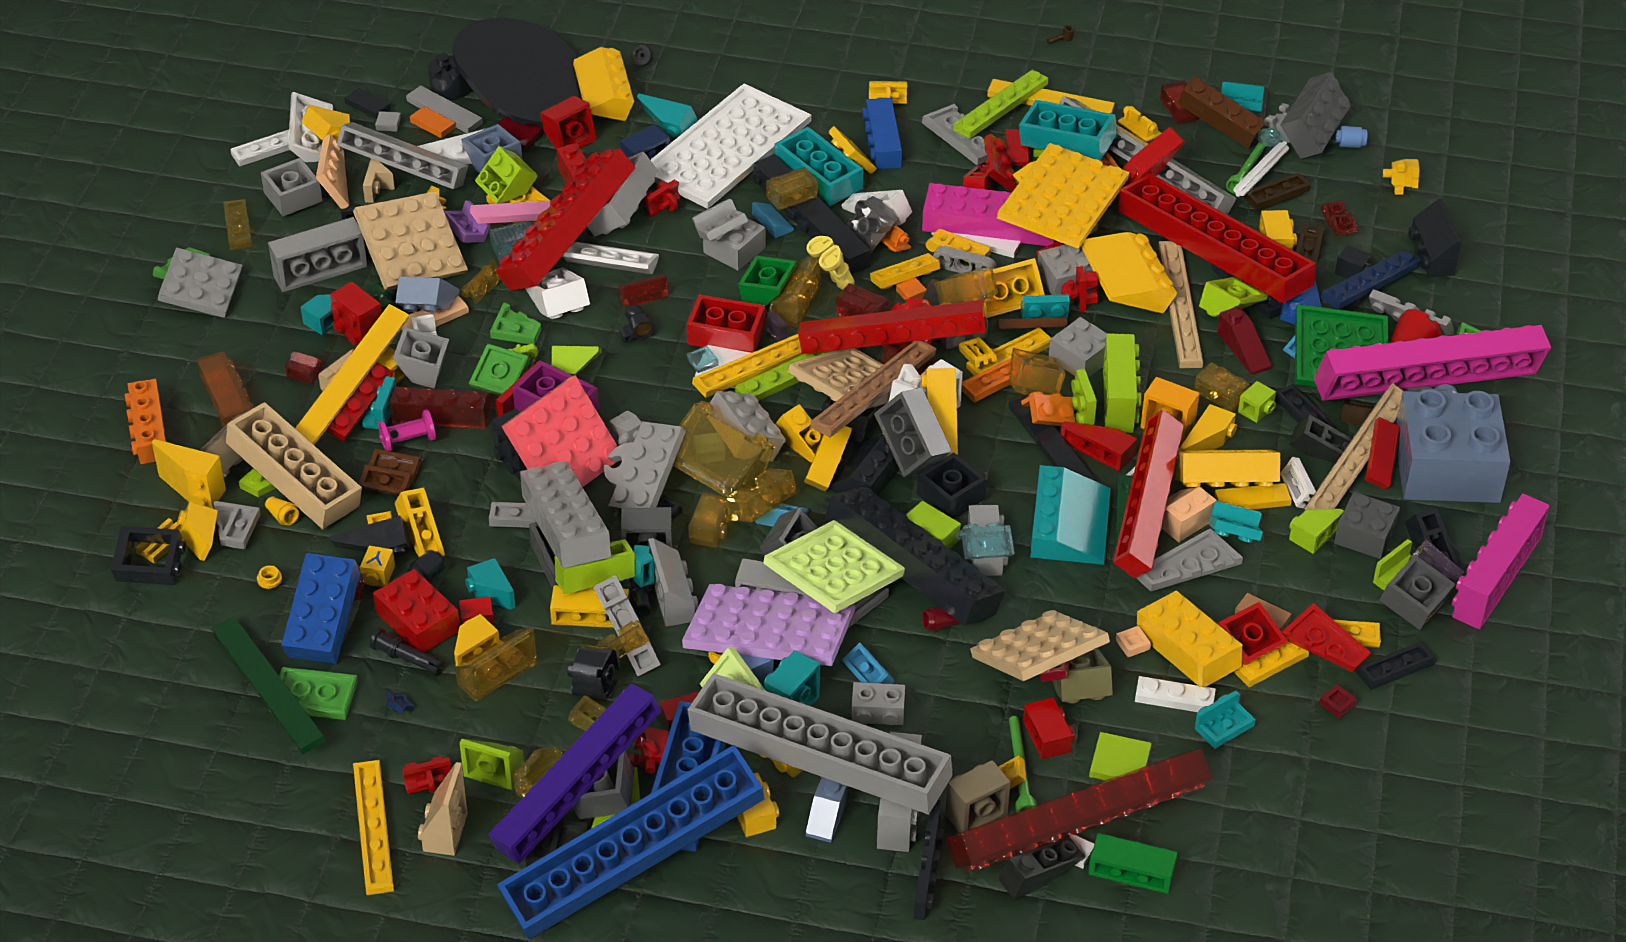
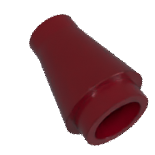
M929 607L928 610H924L922 613L923 627L931 632L960 624L958 620L942 608Z

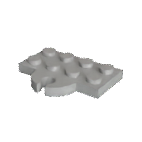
M642 421L634 442L624 443L616 447L608 455V458L615 463L622 461L617 468L604 465L605 477L616 487L608 505L613 511L622 512V508H651L657 506L686 433L683 427Z

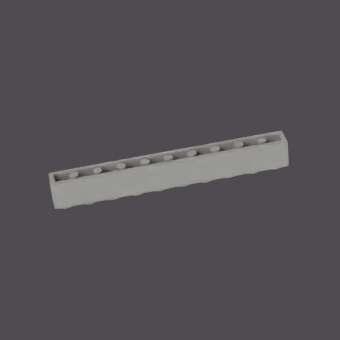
M1063 96L1059 103L1093 110L1080 101ZM1116 124L1117 136L1108 149L1129 161L1148 143ZM1172 158L1156 176L1228 215L1237 199Z

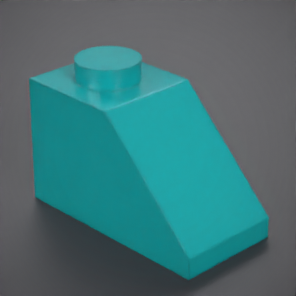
M330 294L317 295L301 306L303 324L321 335L334 328L333 312L330 308Z
M495 558L467 567L468 578L465 579V583L470 593L473 592L476 598L491 597L492 605L507 609L515 608L514 590Z

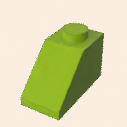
M1312 509L1304 511L1300 516L1294 517L1291 521L1289 540L1314 554L1336 533L1338 522L1344 510Z

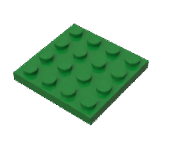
M1297 304L1295 309V384L1317 387L1314 376L1326 351L1331 349H1347L1354 346H1372L1377 343L1388 344V316Z

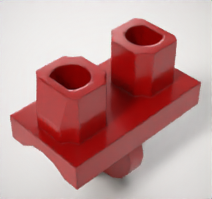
M674 179L669 183L663 180L657 184L656 191L653 193L648 190L646 191L647 195L641 201L647 207V214L653 217L664 209L672 212L678 208L677 201L681 197L678 192L679 182Z
M1077 266L1076 283L1074 280H1068L1061 287L1062 295H1069L1070 301L1074 300V298L1079 301V312L1086 311V304L1098 303L1096 288L1086 289L1087 287L1098 286L1096 271L1084 272L1083 266Z
M437 756L428 762L406 764L402 771L407 794L429 789L430 793L435 792V787L440 786L451 770L449 757Z

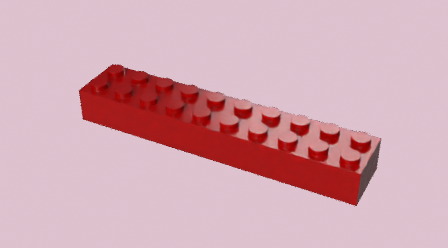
M1151 173L1119 190L1118 212L1282 303H1286L1314 286L1315 262Z

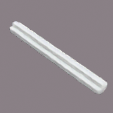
M1279 142L1234 187L1235 196H1245L1289 150L1287 142Z

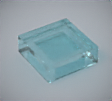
M708 346L687 353V360L698 373L719 365L718 358Z

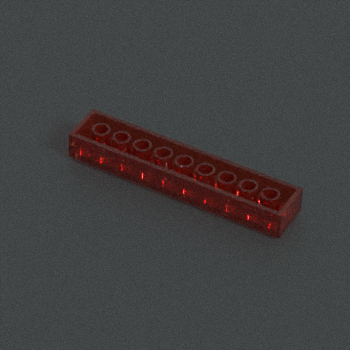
M1201 748L1172 756L946 837L945 839L956 869L965 867L966 872L973 869L977 870L989 866L988 860H990V863L998 860L1002 861L1013 857L1014 853L1017 854L1036 849L1038 845L1063 839L1062 836L1083 832L1089 827L1110 822V819L1127 816L1134 813L1135 810L1145 809L1157 805L1160 801L1179 797L1182 793L1204 788V782L1213 778Z

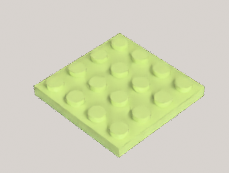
M835 520L765 555L763 563L833 613H837L903 577L905 571L903 566Z

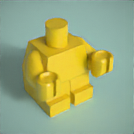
M1418 159L1397 160L1392 162L1391 169H1383V178H1391V184L1395 187V195H1403L1404 187L1418 188L1420 169Z

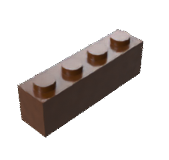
M1195 76L1183 89L1178 101L1180 106L1247 149L1257 139L1265 123L1264 120Z

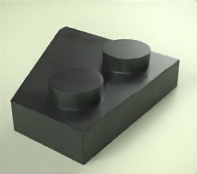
M560 820L526 856V867L587 832V823Z

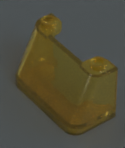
M704 401L694 403L678 425L683 427L686 433L673 466L724 496L730 498H754L775 445L768 442L769 438L760 433L746 435L715 417L716 412L713 410V405Z

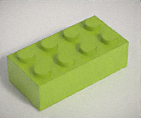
M1106 333L1103 361L1105 427L1116 428L1125 433H1133L1134 423H1139V409H1136V407L1141 406V392H1137V390H1140V376H1136V374H1139L1140 360H1135V358L1139 357V344H1135L1134 334Z

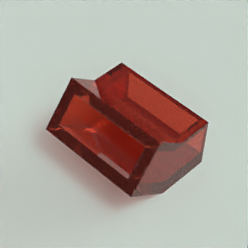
M292 351L290 360L285 365L286 376L312 384L318 377L324 361Z

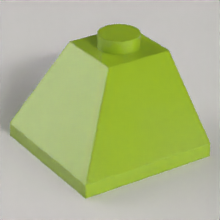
M1235 277L1207 281L1199 307L1206 310L1207 314L1219 317L1220 312L1239 306L1243 309L1267 300L1268 295Z
M552 346V366L570 375H577L602 353V348L598 346Z
M461 739L460 741L464 777L513 790L525 768L523 750L499 743Z

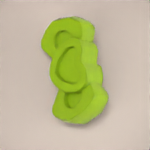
M532 343L522 347L520 344H517L516 348L508 349L527 355L530 359L536 358L539 352L536 345Z

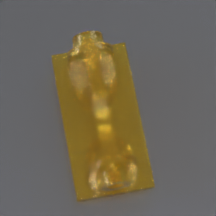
M494 259L487 265H484L481 271L468 284L461 287L460 293L463 297H472L474 302L478 303L501 280L495 272L497 265Z
M636 620L635 622L630 621V623L618 629L619 637L616 638L612 633L601 641L599 640L596 646L616 650L621 658L650 639L642 630L643 627L640 622Z

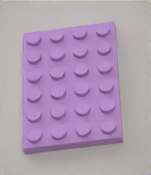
M709 584L682 639L683 648L720 653H724L727 648H735L739 654L777 660L788 657L796 650L819 662L820 665L832 666L854 614L855 603L837 613H833L812 597H806L793 592L781 594V592H774L768 589L755 591V589L747 587L735 588L724 586L723 584Z

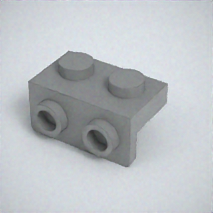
M727 199L692 218L700 238L711 242L721 239L723 237L722 234L728 231L734 232L742 228V224L748 221L745 213L736 210L731 199Z

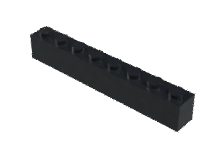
M776 154L753 163L754 172L752 177L754 182L765 191L767 196H770L776 202L779 208H782L788 214L791 220H794L802 232H805L811 239L816 236L830 237L834 245L839 246L843 254V260L848 264L851 275L870 267L871 250Z

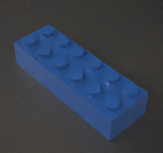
M682 701L678 703L651 793L725 750V742L691 730L688 708L692 703ZM699 839L682 848V850L696 852Z

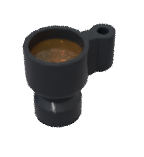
M632 305L627 308L625 315L629 324L619 330L623 341L628 343L635 337L640 340L649 338L655 330L651 318L645 314L640 305Z

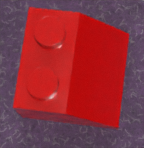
M572 96L540 112L544 132L555 149L575 143L581 149L597 140L590 105L576 96Z
M1260 602L1218 622L1220 627L1243 645L1242 664L1244 665L1288 643V640Z

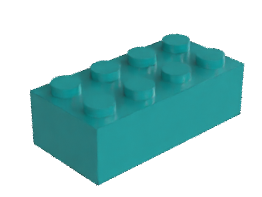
M1035 100L1019 124L1020 140L1023 146L1045 150L1048 144L1051 143L1100 161L1117 136L1115 114Z
M808 126L774 143V154L829 207L863 189V168Z

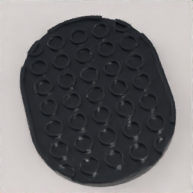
M489 18L469 24L455 38L452 58L459 73L486 106L499 115L502 113L510 117L513 122L526 126L528 123L535 124L543 128L540 112L572 96L582 99L573 65L574 59L578 58V56L562 38L540 25L513 18Z

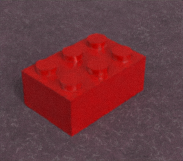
M699 294L687 322V345L707 348V345L750 353L755 352L765 328V305Z
M415 569L373 592L376 614L402 637L405 642L424 653L459 632L460 619L458 609Z

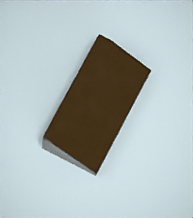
M1346 400L1343 405L1341 421L1362 426L1375 405Z

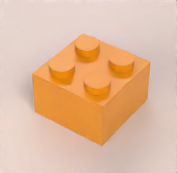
M1156 377L1144 394L1140 428H1145L1147 418L1164 409L1184 425L1180 442L1183 444L1195 426L1199 392Z

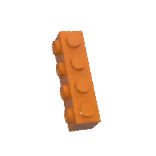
M156 379L127 383L129 393L124 395L126 406L131 407V409H127L129 423H133V425H129L131 439L136 440L131 442L133 455H138L140 464L156 462L152 441L156 439L166 442Z

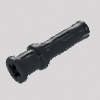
M378 628L371 637L370 648L382 650L388 653V656L392 659L400 657L436 676L442 670L433 665L444 668V660H440L405 644L402 637L388 635L382 628Z

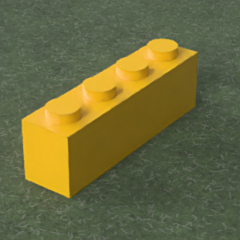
M956 368L925 369V374H921V388H926V397L952 450L947 456L952 453L958 455Z

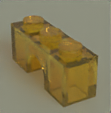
M769 468L755 477L757 487L739 488L727 496L725 500L730 520L754 522L797 493L792 470Z

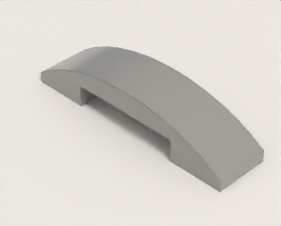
M615 575L593 586L637 676L640 677L661 666L617 576Z

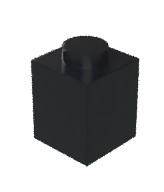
M1347 245L1337 258L1335 274L1347 279L1371 267L1372 255Z

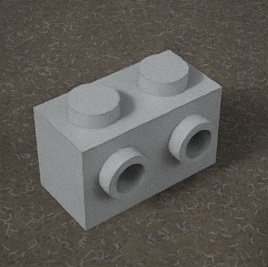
M853 682L851 721L861 724L903 725L905 685Z

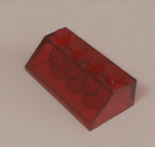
M394 386L390 399L392 423H405L422 418V411L428 409L434 426L486 429L493 393Z

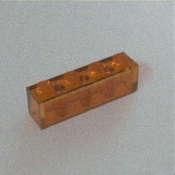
M224 351L197 359L200 377L223 427L236 415L254 408L253 403H248L249 396L246 388L241 389L242 382L239 374H234L235 367L232 359H227Z

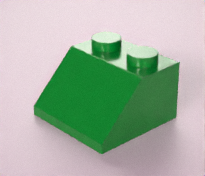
M755 256L738 284L742 302L766 306L780 294L796 268L797 261Z

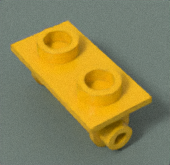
M1126 106L1124 108V117L1119 119L1118 122L1147 143L1161 134L1158 131L1157 124L1145 116L1141 117V113L1133 106Z

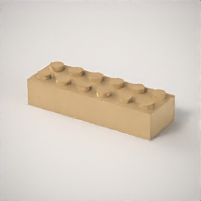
M265 402L227 423L226 444L322 529L359 507L362 487Z

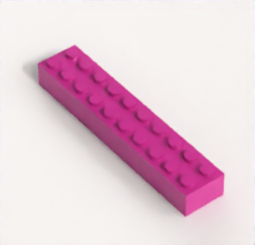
M1526 325L1512 329L1484 330L1471 334L1442 335L1437 338H1419L1413 341H1396L1394 343H1377L1364 347L1354 346L1347 349H1331L1326 351L1314 376V380L1322 401L1381 394L1392 383L1405 391L1436 387L1443 384L1452 385L1532 375L1537 373L1550 351L1551 345L1542 325Z

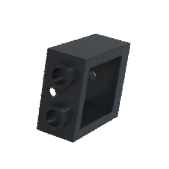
M121 526L111 566L115 580L119 582L175 585L177 576L181 575L182 564L180 560L181 555L186 552V540H183L180 530ZM135 542L170 544L165 568L130 565Z

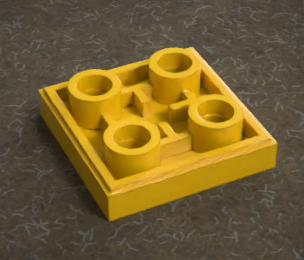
M835 126L829 130V134L834 138L831 142L839 150L843 148V154L852 161L855 160L856 164L869 173H873L877 169L857 145Z

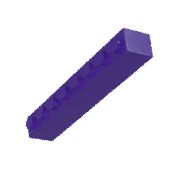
M631 683L488 834L496 850L519 864L661 713L654 695Z

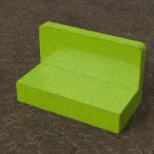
M1407 539L1377 563L1373 579L1374 584L1385 590L1388 583L1413 557L1410 555L1412 541Z

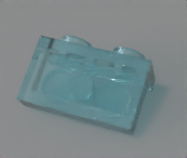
M995 522L987 524L986 527H978V524H969L963 526V529L956 534L957 539H962L965 560L1011 557L1015 554L1010 525L1001 526V523Z

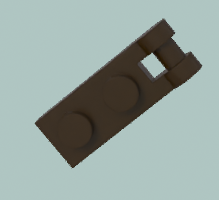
M1302 223L1296 250L1297 253L1315 262L1316 265L1324 226L1316 228Z

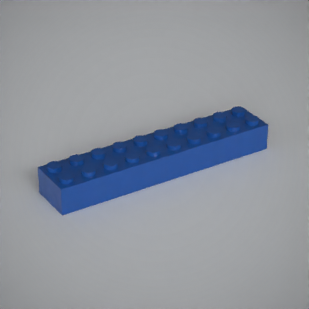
M733 745L498 883V888L529 940L765 800L763 787L736 746Z

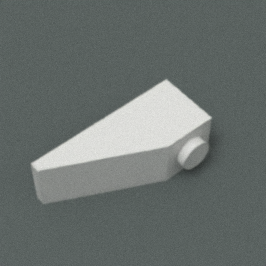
M903 190L854 193L841 205L844 210L855 213L857 201L867 200L874 196L883 200L882 202L895 216L899 217L894 223L896 226L903 224L912 213Z

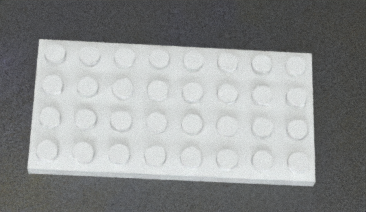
M743 84L651 159V162L659 171L654 178V183L658 184L663 180L669 183L675 179L679 182L678 192L681 196L708 209L754 170V162L771 156L774 153V143L802 130L811 122V114L749 85Z

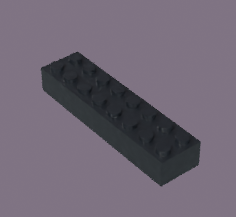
M863 486L832 495L824 517L827 523L835 520L905 568L903 577H901L903 580L964 626L996 615L1005 590L995 580L981 573L976 566L969 564L958 553L951 551L943 545L942 541L928 534L923 527L916 525L905 514L898 512L890 506L889 502L875 495L870 488Z

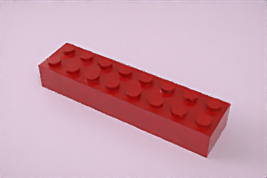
M621 148L608 149L601 153L595 152L587 158L588 162L585 166L575 172L573 180L563 186L561 194L550 201L549 208L538 215L537 222L526 229V235L514 243L512 246L513 250L499 261L500 265L496 268L495 272L510 291L537 286L636 169Z

